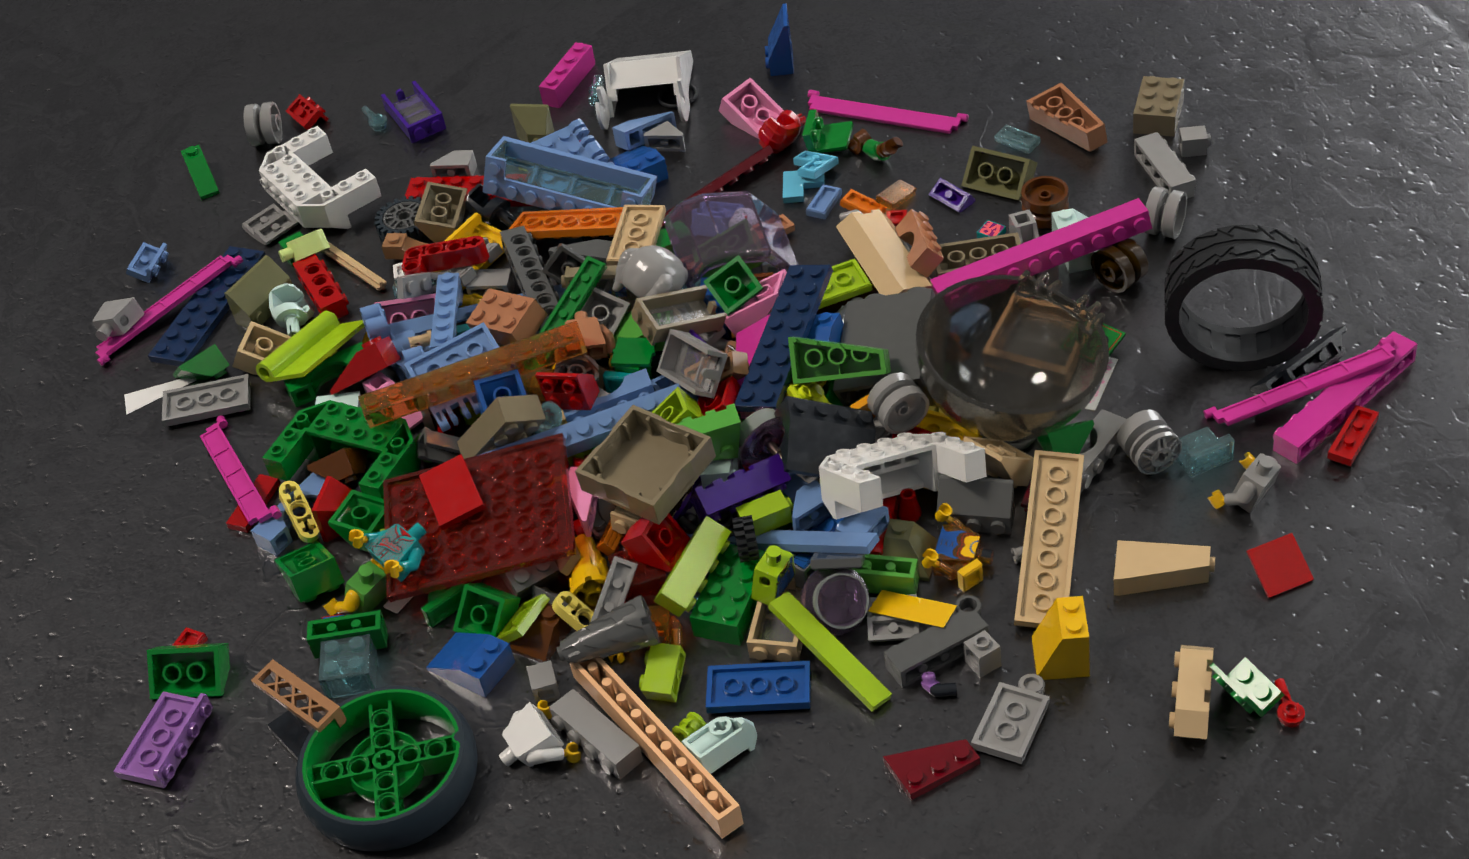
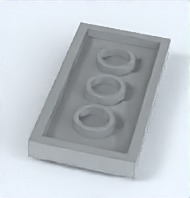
M245 374L163 391L162 423L164 427L250 410L251 380L249 375Z

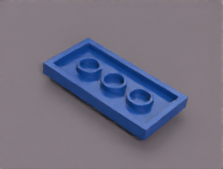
M810 661L708 666L706 689L707 714L810 709Z

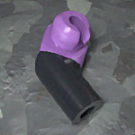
M925 672L922 674L921 685L932 696H957L956 683L941 684L935 679V673Z

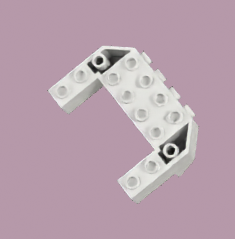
M318 126L310 128L307 132L293 137L290 141L276 146L273 150L267 152L259 169L261 175L259 180L266 192L304 228L349 229L351 224L348 214L381 197L376 177L367 169L359 171L331 187L309 167V165L333 153L327 134Z
M905 432L898 434L896 438L878 439L877 443L859 444L855 449H839L836 451V454L826 456L819 466L822 501L832 517L837 520L882 507L884 498L899 495L906 488L916 490L925 487L936 492L938 491L939 475H947L966 483L987 477L985 448L976 446L973 442H964L959 437L947 436L945 432H935L932 434Z

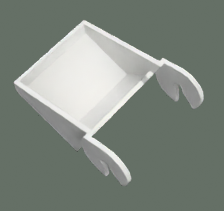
M691 50L616 58L604 64L607 94L604 87H597L596 91L599 102H595L600 128L607 130L610 118L614 117L619 89L673 83L680 119L683 122L688 121L690 111L688 93L693 66Z

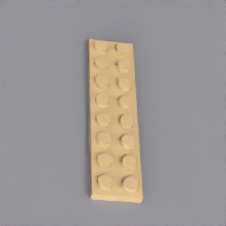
M1035 450L1014 625L1037 628L1055 599L1069 597L1084 455Z

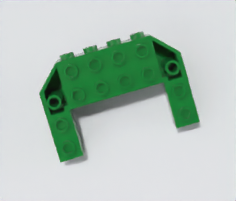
M331 400L299 410L262 457L270 477L289 481L306 459L318 461L326 457L330 451L337 452L343 448L368 450L367 460L372 462L375 460V462L358 483L361 492L390 501L392 480L416 482L421 465V460L417 457V448L406 419Z

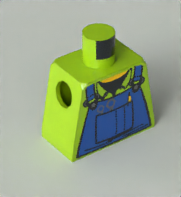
M775 545L769 546L766 549V552L754 569L751 599L769 606L771 601L784 593L795 576L794 557L791 552Z

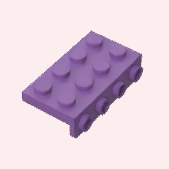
M163 691L114 769L115 776L125 780L165 788L169 780L175 775L181 760L187 755L193 740L199 735L205 720L212 712L213 706L207 694L201 693L198 698H192Z

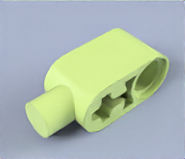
M321 228L287 242V248L278 251V254L283 263L291 259L296 262L310 255L322 252L330 248V245Z

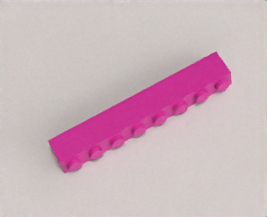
M1393 331L1386 338L1392 337L1395 345L1392 347L1396 350L1395 360L1324 388L1319 396L1313 401H1309L1304 409L1298 414H1294L1283 427L1276 429L1273 434V451L1298 464L1346 422L1355 405L1363 407L1415 361L1417 343Z

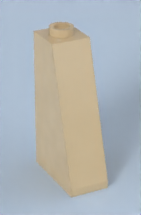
M1118 540L1114 572V595L1120 596L1209 582V572L1215 571V557H1210L1211 546Z

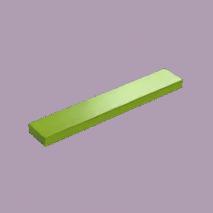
M789 591L769 603L768 609L871 712L891 699L892 693Z

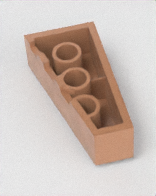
M1062 83L1026 101L1029 117L1032 121L1078 146L1092 151L1108 142L1105 124Z

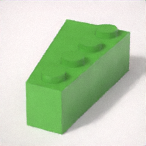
M788 337L793 384L891 373L888 349Z
M734 403L727 405V409L715 412V409L705 412L706 415L695 419H692L691 416L683 418L677 424L711 437L716 454L713 461L738 458L741 421Z

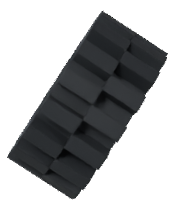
M752 515L733 518L740 563L759 560L760 556Z

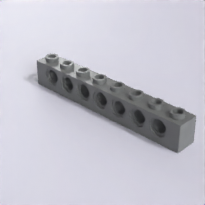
M524 226L501 231L500 236L503 250L522 295L535 298L548 314L538 329L539 333L559 302L558 293L554 291L552 279H549V276L542 272L544 268L541 255L539 256L531 232L527 233Z

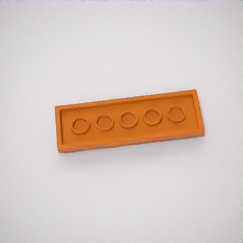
M623 207L522 212L509 229L524 226L527 233L531 232L532 238L536 240L544 238L560 239L562 237L579 238L581 236L595 238L605 235L614 237Z

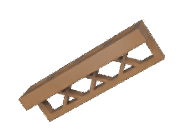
M273 659L251 680L254 686L318 732H321L333 719L340 728L346 723L347 719L339 705ZM268 675H271L275 682L264 684L262 681ZM280 688H285L292 694L280 696ZM297 700H302L309 706L297 708ZM313 712H319L324 717L317 722L313 719Z

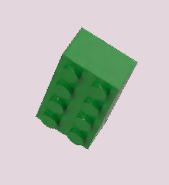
M729 544L723 554L719 553L717 557L719 563L714 571L709 574L708 582L701 591L690 615L692 631L695 637L741 646L757 605V601L751 599L754 569L760 559L740 563L737 545ZM758 549L761 559L766 551Z

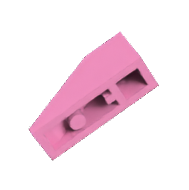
M570 467L568 477L564 479V489L569 493L570 500L586 537H591L598 497L581 490L575 473L578 467Z

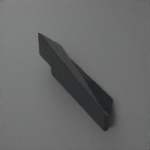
M1346 326L1330 331L1301 353L1252 385L1250 390L1256 394H1261L1329 367L1344 356L1345 347L1342 346V336L1347 332Z

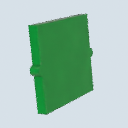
M618 337L616 347L612 350L611 367H650L652 358L656 355L655 347L657 343L651 346L647 338Z

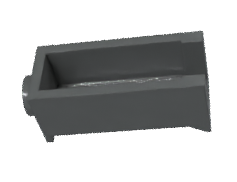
M424 427L416 442L418 459L442 464L461 454L457 444L460 437L432 431Z

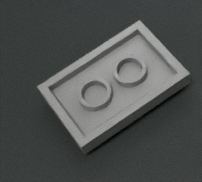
M999 682L971 741L972 748L1022 764L1050 704V696Z

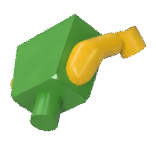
M372 558L366 564L361 565L359 570L347 581L344 601L338 602L333 598L323 606L330 616L336 613L352 612L353 614L371 612L393 590L389 579L391 573L385 574L384 567Z

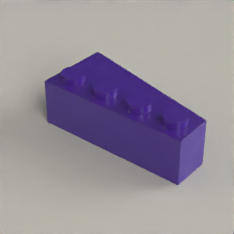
M776 454L752 464L746 472L744 469L735 471L727 477L728 480L723 481L721 478L716 479L707 485L705 490L703 486L695 488L689 499L700 521L702 522L708 516L718 522L723 519L722 515L731 512L732 515L735 514V508L744 503L761 498L770 492L786 490V485L791 481V477L788 472H784L783 461L780 455Z

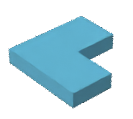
M806 150L793 158L794 165L802 166L798 169V176L811 179L818 178L839 164L837 156Z
M798 170L784 171L783 203L804 202V189L820 188L823 184L825 185V173L816 179L798 176Z

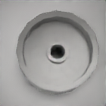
M265 102L261 107L258 104H248L245 106L244 128L251 146H263L265 142L270 145L281 143L283 136L282 120L275 102Z
M1156 186L1152 188L1146 208L1149 211L1153 229L1144 233L1158 235L1162 231L1164 237L1176 239L1181 232L1186 215L1187 193L1173 190L1169 194L1166 188Z
M902 372L892 373L882 378L872 388L867 399L868 408L884 428L892 434L905 433L913 429L923 420L929 409V399L910 376Z

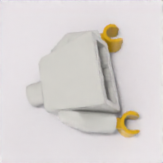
M540 700L537 707L529 702L522 710L513 713L509 725L502 734L509 746L499 754V757L508 767L517 759L531 767L541 763L563 760L564 757L571 763H577L581 760V752L578 751V745L575 742L568 743L566 749H563L564 743L548 720L552 718L548 702Z

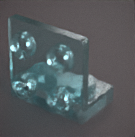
M1205 427L1179 438L1182 442V450L1176 460L1191 478L1234 459L1235 440L1230 434L1217 438L1208 427Z

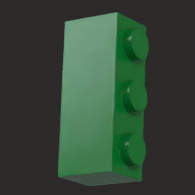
M381 610L308 621L307 643L314 659L387 648L388 628Z

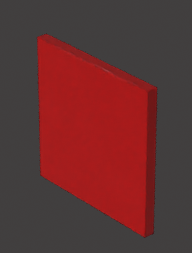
M1293 533L1246 551L1268 598L1314 580Z

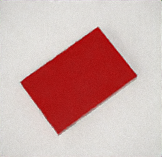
M462 454L419 475L442 530L486 509Z

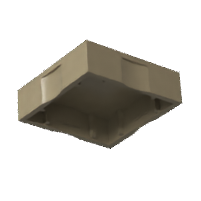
M632 405L615 424L607 438L595 447L575 470L582 491L659 525L713 461L716 454L710 436L686 426L668 422L657 414Z

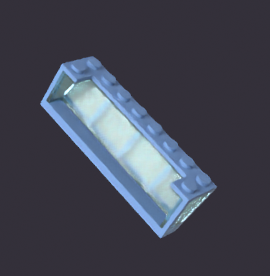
M503 136L486 155L483 193L548 210L650 205L655 194L657 176Z

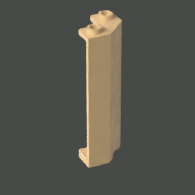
M880 209L871 210V213L865 214L852 212L836 226L879 294L904 293L913 287L933 289L930 277L926 278L910 267L907 255L911 249L905 241L898 237L894 224Z

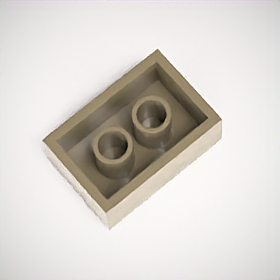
M1143 76L1133 113V133L1149 135L1158 132L1160 136L1175 137L1184 100V79Z

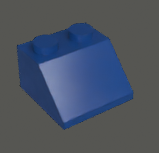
M518 369L473 381L481 415L497 397L527 395Z

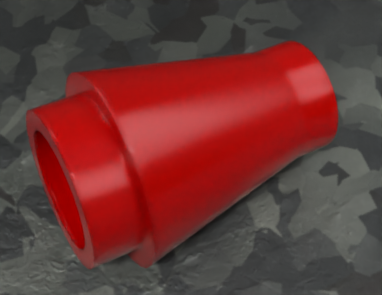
M911 488L903 489L900 493L898 516L901 520L917 522L922 514V510L915 496V491Z

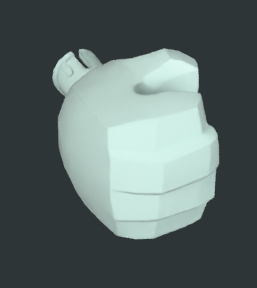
M285 283L279 285L269 293V308L272 317L280 327L287 329V335L291 337L314 314V310L304 299L303 292L294 284Z

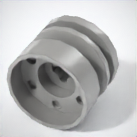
M1142 410L1133 414L1121 425L1117 433V443L1127 456L1130 457L1139 471L1146 475L1157 474L1167 469L1176 461L1182 450V442L1167 425L1160 414L1154 410Z

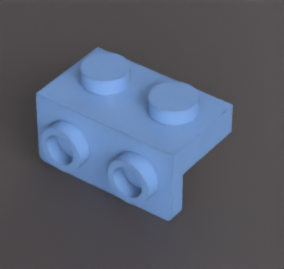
M143 242L129 264L126 274L150 283L153 276L157 277L161 267L160 264L165 263L168 258L169 252H166L167 244L162 243L161 247L157 248Z

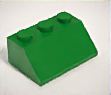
M229 643L159 646L148 649L147 665L150 699H159L163 691L187 697H198L201 693L207 694V696H222L230 670Z

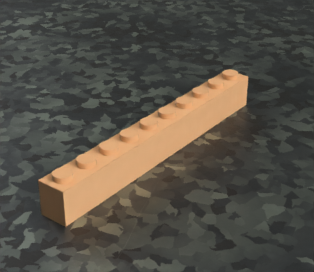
M597 657L583 662L569 663L573 677L623 732L640 746V750L722 839L744 824L740 805L602 658Z

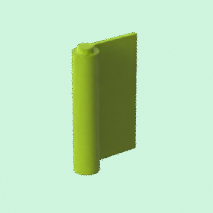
M323 311L256 365L258 376L266 382L305 377L326 358L334 355L338 348L365 327L363 320L340 324L334 313Z

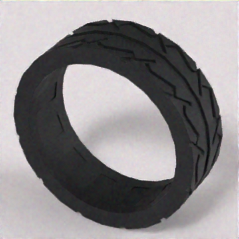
M1231 225L1217 228L1216 231L1211 230L1195 237L1184 245V249L1179 250L1170 261L1165 273L1168 275L1165 277L1164 283L1165 326L1168 335L1176 347L1196 362L1226 371L1228 369L1232 371L1260 370L1268 368L1267 366L1273 367L1292 359L1301 353L1303 348L1306 349L1316 338L1321 327L1319 324L1323 322L1324 311L1321 273L1316 258L1309 248L1297 238H1293L1292 235L1276 228L1260 225L1258 227L1254 225ZM1240 269L1263 270L1277 274L1292 282L1302 292L1300 300L1282 317L1266 324L1244 328L1212 324L1195 315L1183 302L1188 293L1205 279L1219 273Z

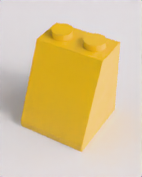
M1083 596L1056 598L1032 635L1036 674L1041 676L1043 680L1090 676L1089 632Z

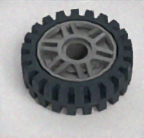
M405 196L401 197L400 201L397 198L393 200L394 203L389 201L386 203L387 207L382 206L380 208L381 211H378L376 213L377 216H375V226L382 243L387 233H407L408 237L422 242V239L425 241L429 239L414 225V220L422 200L421 197H416L415 199L414 196H409V199H406Z

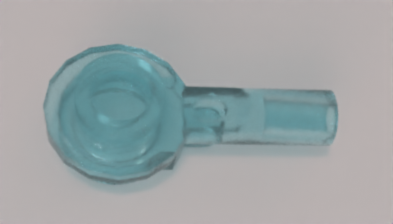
M367 106L362 107L361 111L369 118V126L374 131H381L387 127L388 120L385 115L375 114Z

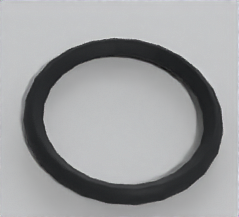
M670 83L658 92L657 99L662 106L676 109L678 108L677 104H667L661 99L662 93L673 87V83ZM692 84L689 87L693 90L694 94L689 100L690 104L694 102L698 94L696 87Z

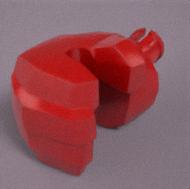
M784 110L776 120L770 117L764 121L759 130V144L763 148L770 145L774 154L785 150L797 139L801 126H804L806 123L805 116H802L800 113L796 115L791 110Z

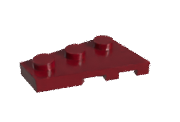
M966 739L883 756L884 764L910 800L981 764L979 755Z

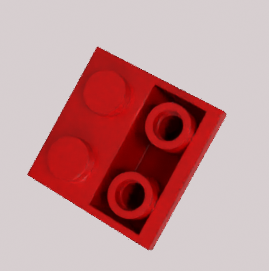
M536 372L535 374L549 409L591 410L600 392L593 374Z

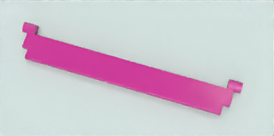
M808 91V97L810 98L808 101L809 110L817 109V112L821 114L950 134L952 129L958 130L961 122H967L969 117L968 114L958 113L955 118L819 96V91Z
M220 255L145 310V314L125 334L109 337L106 341L96 346L98 351L95 353L99 357L97 359L98 363L101 366L111 360L109 356L231 265L237 267L243 262L240 255L235 258L229 255L225 257Z
M1392 337L1379 341L1380 347L1223 409L1217 410L1215 406L1203 411L1206 419L1213 417L1218 424L1225 422L1227 426H1230L1395 360L1396 350L1392 347L1395 345Z
M218 416L216 419L217 423L206 428L207 432L202 434L200 438L248 523L253 525L259 521L261 524L271 517L279 519L282 516L281 511L276 505L271 506L268 510L222 431V428L228 426L227 420L224 416Z

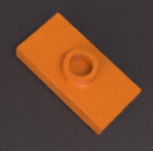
M850 189L840 200L841 207L850 211L857 209L863 214L871 213V210L880 209L885 213L887 205L853 189Z

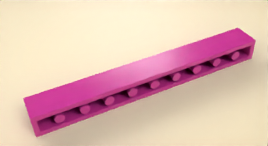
M1137 198L930 279L933 290L946 310L1153 229L1149 211L1142 201Z

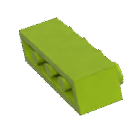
M706 516L698 525L654 602L678 617L685 610L690 612L697 601L693 598L697 591L700 593L708 582L705 576L708 572L712 573L719 563L716 557L719 553L723 554L729 546L730 541L727 539L731 531Z

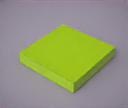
M541 594L521 604L497 638L509 643L522 637L550 599L545 594Z

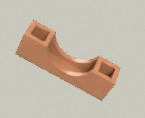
M911 209L895 229L898 237L912 246L907 255L910 267L928 278L944 259L941 252L942 248L937 243V237L932 231L933 227L929 224L928 216L921 211L917 213Z

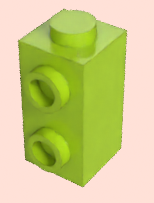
M781 490L769 493L735 508L737 518L752 515L756 536L793 522L791 515L794 508L789 497H784Z

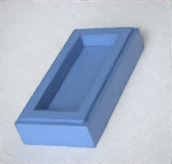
M823 184L807 207L806 216L826 219L841 197L842 188Z

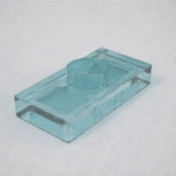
M1005 125L994 136L995 142L1028 154L1041 143L1039 136Z

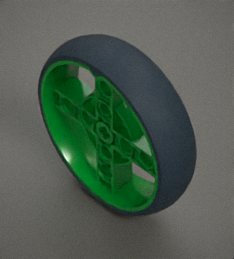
M386 686L371 689L354 695L338 704L347 719L341 728L333 719L321 732L314 728L311 730L301 748L296 766L295 782L299 803L312 825L321 834L342 846L361 851H389L420 842L440 830L456 815L473 787L478 763L477 746L473 731L465 717L453 704L431 691L411 686ZM416 719L427 721L442 727L451 735L417 742L412 736L398 731V720ZM370 727V736L357 745L350 757L329 762L331 757L345 742ZM447 772L443 780L430 794L416 804L404 809V798L420 785L424 776ZM357 792L363 799L375 803V817L357 818L346 816L329 809L320 799Z

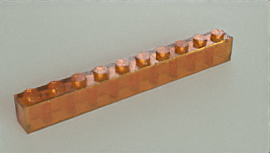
M576 320L360 395L358 399L363 415L369 427L372 428L475 392L473 383L475 380L518 369L521 376L587 353Z

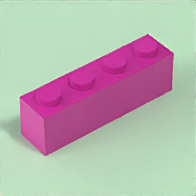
M575 42L539 85L543 104L555 108H560L596 64L592 45Z

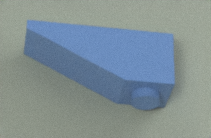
M670 111L629 120L612 127L616 146L629 151L644 145V133L666 121L677 128L674 112Z

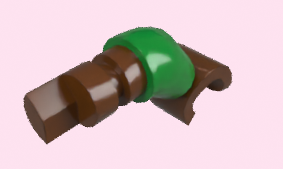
M863 128L853 135V138L849 141L848 149L854 154H859L863 151L872 160L882 162L895 154L898 148L903 146V143L898 137H893L885 142L876 141Z

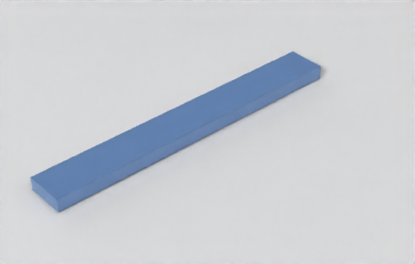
M770 530L756 536L758 549L764 551L769 546L775 545L788 552L869 554L878 543L879 537L878 533ZM735 535L727 539L730 541V544L737 545Z

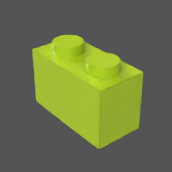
M659 643L650 646V650L646 651L644 659L646 669L645 674H642L640 677L639 688L647 699L668 702L677 701L686 653L681 645Z

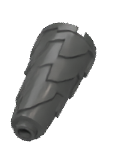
M640 595L612 609L610 613L591 621L588 626L560 641L557 652L562 662L566 660L568 664L578 663L597 657L605 658L621 652L629 653L660 643L655 623L652 622L651 612L643 596Z

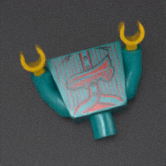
M418 522L408 531L399 524H394L389 529L377 533L364 534L359 529H353L349 532V541H353L352 545L357 549L361 548L364 543L366 545L365 548L373 559L384 567V573H391V577L397 578L402 582L410 572L416 571L419 568L425 550L418 541L427 531Z

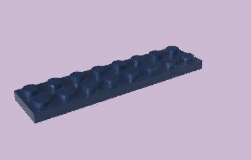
M230 246L222 257L229 255L235 258L240 255L243 262L237 267L231 265L194 293L149 353L150 362L179 367L195 357L230 309L224 293L266 255L265 251Z
M831 265L789 266L780 288L779 296L776 298L748 368L749 373L745 376L734 403L737 412H756L765 408L777 410L783 402L792 379L788 337L808 338L833 273Z

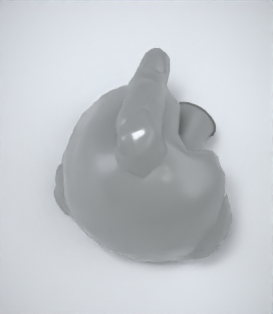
M650 245L641 248H628L622 252L618 260L615 282L612 289L618 292L625 286L626 289L638 298L672 292L673 290L677 291L681 290L686 283L688 270L676 255L663 247Z

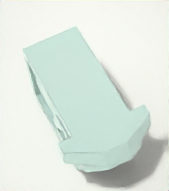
M723 716L713 719L681 742L711 774L746 749L750 752L753 751L756 745L757 732L754 723L743 717L733 719Z

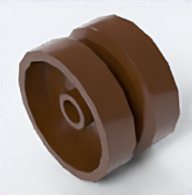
M1039 176L1030 179L1022 186V211H1031L1038 229L1052 228L1051 212L1069 209V188L1067 184L1057 177Z

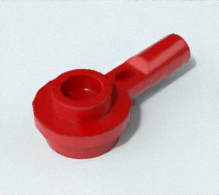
M1279 678L1275 680L1274 684L1284 696L1280 699L1282 704L1277 709V717L1283 725L1296 727L1304 720L1305 710L1302 705L1292 701L1285 680Z

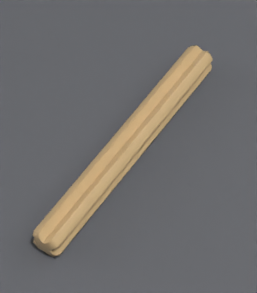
M329 243L330 248L322 251L378 291L386 289L387 282L331 243Z

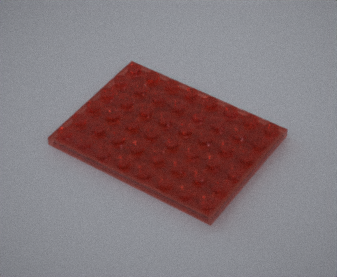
M563 433L466 458V464L486 509L445 530H442L439 526L419 475L432 468L383 480L385 530L394 524H399L408 531L418 522L427 531L418 541L425 550L418 570L410 572L402 582L397 578L391 577V573L386 574L388 600L394 602L576 555L566 440Z

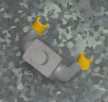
M1250 452L1244 454L1246 458L1239 461L1246 471L1241 476L1233 493H1227L1224 496L1220 490L1212 492L1213 496L1207 499L1215 509L1222 507L1224 504L1227 506L1238 505L1251 513L1274 485L1282 467L1271 456L1260 453L1255 458Z

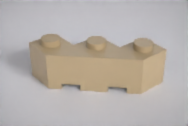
M1181 645L1180 652L1175 651L1174 667L1179 668L1178 682H1172V697L1176 698L1175 712H1170L1169 728H1174V736L1207 739L1212 669L1209 666L1213 663L1214 648Z

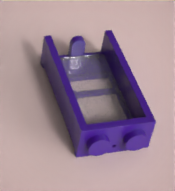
M412 81L414 95L405 98L402 89L396 91L398 102L392 104L385 94L381 95L385 111L391 115L410 139L411 143L446 129L442 112L416 81Z

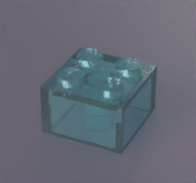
M370 634L321 642L319 682L327 698L356 695L376 688L377 651Z

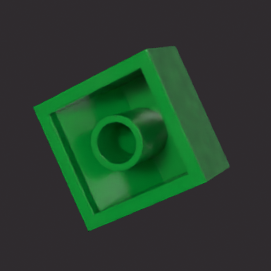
M484 583L465 584L453 631L490 634L497 637L518 610L521 598Z

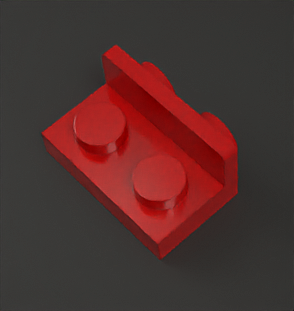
M299 94L286 110L306 130H309L320 117L326 122L329 120L324 115L326 111L309 96L305 99Z

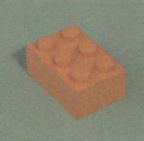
M489 288L472 311L466 324L471 329L484 322L496 343L525 350L548 314L535 298Z

